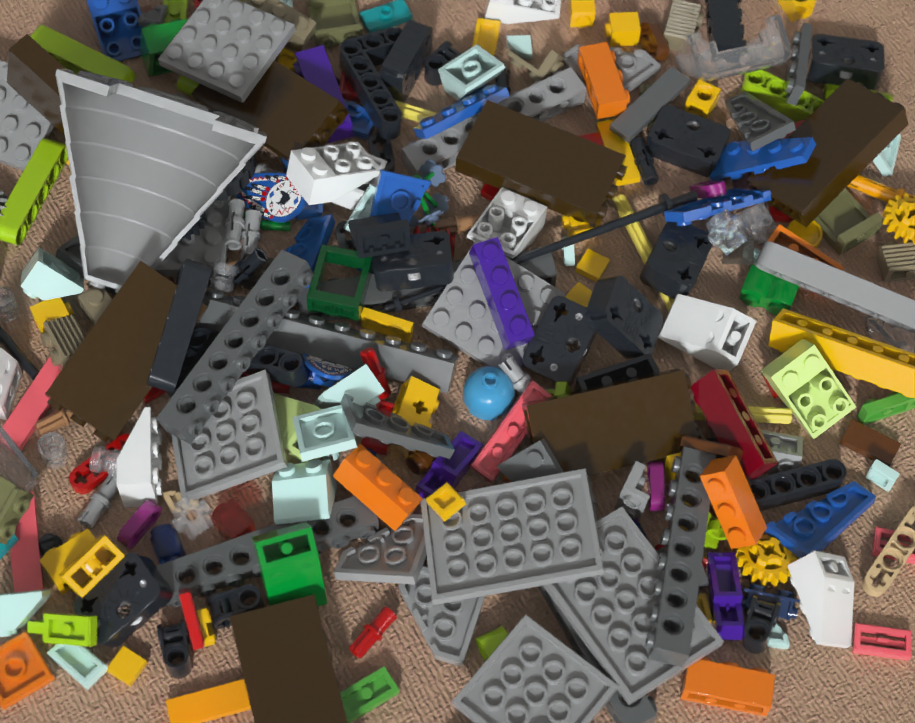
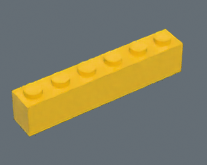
M784 308L774 318L769 347L784 353L800 340L805 339L816 346L831 370L851 375L855 379L868 381L880 388L899 392L906 397L915 398L914 353Z

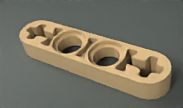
M915 506L908 511L864 576L862 587L868 595L873 597L883 595L915 549V530L910 528L915 520ZM900 534L907 535L911 539V546L904 547L900 545L897 536ZM886 555L894 556L898 563L897 567L890 568L886 566L883 562V557ZM879 572L885 574L876 588L871 585Z

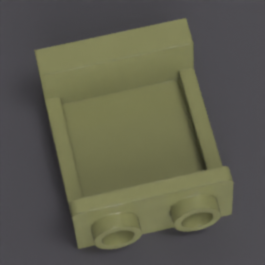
M306 0L309 18L317 22L314 34L316 47L322 45L324 48L340 46L347 39L363 35V27L359 21L355 0Z
M845 188L814 221L820 225L823 232L822 237L840 256L879 233L884 218L878 212L870 216Z
M0 475V543L7 544L14 535L16 526L23 514L29 509L34 494Z

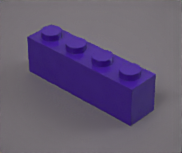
M324 46L296 52V63H293L294 72L338 99L347 109ZM349 114L331 135L328 143L353 137L352 121Z
M496 237L473 244L469 255L504 350L530 343L535 335L499 238Z

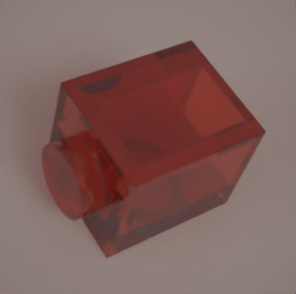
M233 498L227 503L219 504L211 515L213 527L227 541L256 531L254 520Z

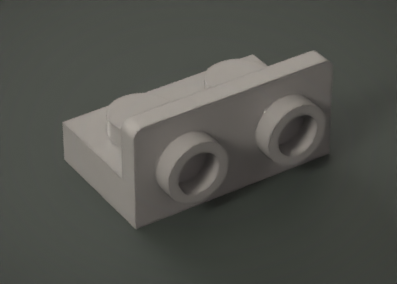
M761 430L778 461L777 465L766 472L776 474L800 467L803 456V437Z
M636 461L622 488L614 510L623 507L631 519L639 521L650 496L641 491L647 477L642 475L646 465Z

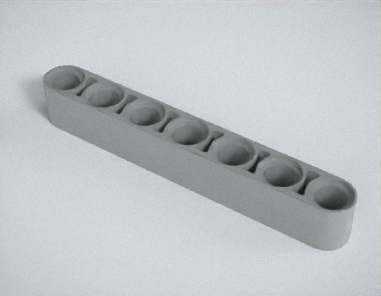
M765 241L755 263L758 269L915 334V300L779 244Z

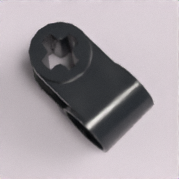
M445 41L425 59L424 79L426 83L431 86L443 84L438 69L464 52L460 53L452 47V43Z
M250 584L213 594L206 599V603L211 607L214 620L212 624L215 629L230 627L229 616L264 608V602L259 589ZM249 597L256 598L252 605L247 606L243 604Z
M753 595L742 642L748 652L759 654L766 650L773 628L776 626L782 603L777 602L773 604L760 600L757 595ZM758 633L763 638L755 640L751 638L750 634Z
M182 619L180 623L167 626L156 625L163 661L168 674L176 679L186 677L192 670L189 648L190 639L186 620ZM177 657L184 658V661L181 664H171V662Z

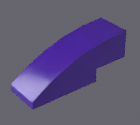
M461 431L451 442L454 447L451 458L437 457L433 461L431 470L416 485L415 492L425 499L446 482L455 489L484 444Z
M708 552L707 573L712 626L723 640H742L745 622L741 605L743 595L736 554Z

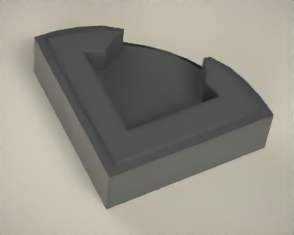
M167 5L155 6V9L146 13L143 12L138 19L139 26L146 27L150 24H164L168 13Z

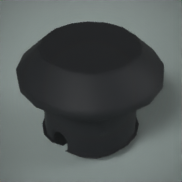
M51 533L43 535L39 541L40 554L44 556L51 548L63 545L61 538Z

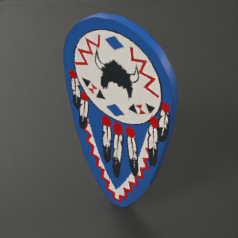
M254 173L252 179H249L248 185L244 189L240 188V192L235 195L237 199L244 201L247 208L260 211L263 218L273 222L283 223L292 220L300 214L306 204L305 199L287 178L286 174Z
M305 353L302 355L304 364L313 371V383L331 388L338 380L346 378L354 371L353 368Z

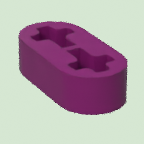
M705 181L689 186L690 192L695 191L698 198H713L727 194L725 181Z
M649 461L647 465V490L650 496L648 500L649 511H664L665 486L663 462Z
M151 500L145 501L118 533L117 541L128 549L135 547L158 520L162 508Z

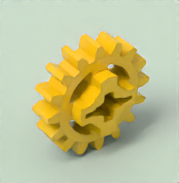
M904 194L903 198L896 195L894 200L888 201L882 213L884 217L882 223L889 225L886 231L894 232L895 239L902 237L903 243H907L908 239H910L915 244V196L910 198L908 194Z
M767 534L762 535L756 545L739 547L736 552L738 567H744L742 575L750 574L752 576L751 582L753 583L757 579L761 580L762 586H765L767 581H770L774 587L777 586L778 580L786 583L788 576L790 577L791 575L788 565L797 561L798 558L795 557L793 552L781 545V541Z

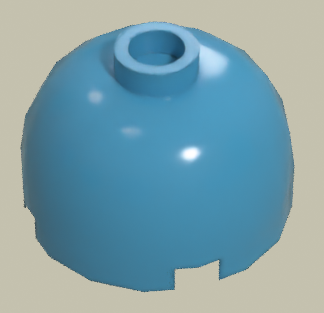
M484 366L477 368L467 377L463 386L462 400L471 415L481 420L492 421L509 412L515 402L516 390H514L511 379L502 369L496 366Z

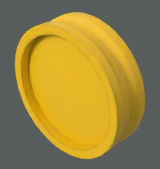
M793 220L787 228L813 247L817 248L819 246L823 232L816 221L813 220L805 227Z

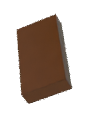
M853 419L839 443L872 461L878 459L887 466L891 465L901 443Z
M682 436L680 444L683 447L725 457L736 455L738 460H741L743 454L741 448L689 436Z

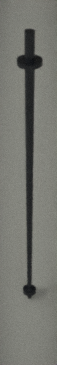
M691 191L672 199L666 193L658 196V204L514 257L511 260L520 264L661 213L665 217L664 211L698 200L697 193ZM447 285L434 287L400 301L395 296L391 298L392 304L385 306V310L394 308L398 313L402 311V305L444 291Z

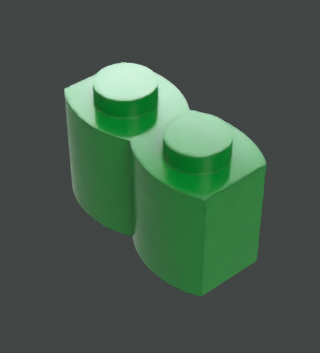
M751 265L739 299L750 307H764L771 314L777 316L783 308L790 311L799 286L766 273L755 265Z

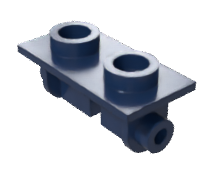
M750 583L749 588L742 587V590L747 592V596H743L741 602L744 611H749L753 595H757L763 601L773 604L777 602L782 603L778 618L790 620V618L796 619L798 608L793 607L794 602L800 603V600L794 598V592L778 589L777 594L766 592V586Z

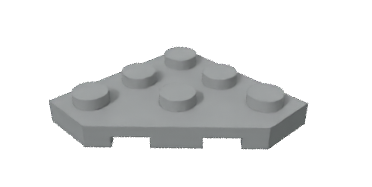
M576 45L561 56L566 59L564 68L568 69L571 67L585 85L577 59L579 47L586 45ZM609 47L610 51L615 53L616 68L621 70L623 76L622 85L628 92L660 71L661 65L645 50L635 49V52L620 51V48Z
M411 514L396 531L393 529L388 530L386 527L368 537V542L356 549L352 546L344 550L334 571L336 580L416 585L427 556L422 515Z
M422 566L416 585L399 584V592L434 658L463 667L486 596L434 605L431 597L428 567Z

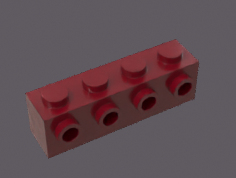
M713 369L691 385L694 401L701 407L706 417V423L715 433L719 441L718 443L743 450L742 458L738 461L747 480L756 479L778 464L775 455L728 370Z

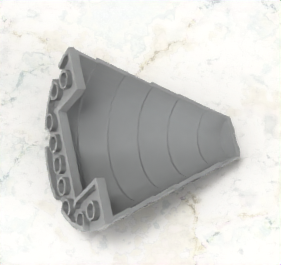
M57 69L55 76L61 100L60 111L71 171L69 177L76 210L74 213L80 240L84 279L90 281L89 284L94 287L104 289L107 286L116 289L115 292L118 293L140 261L156 270V267L178 245V241L201 218L203 212L244 168L246 162L262 147L266 141L267 134L262 131L258 133L259 128L236 117L219 111L209 112L207 106L149 87L138 86V88H134L133 84L127 81L90 72L79 71L76 75L70 69Z

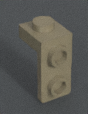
M508 50L506 53L512 57L510 63L521 70L523 67L529 69L530 73L528 75L536 81L545 80L555 72L563 70L566 60L551 50L539 69H537L514 52Z

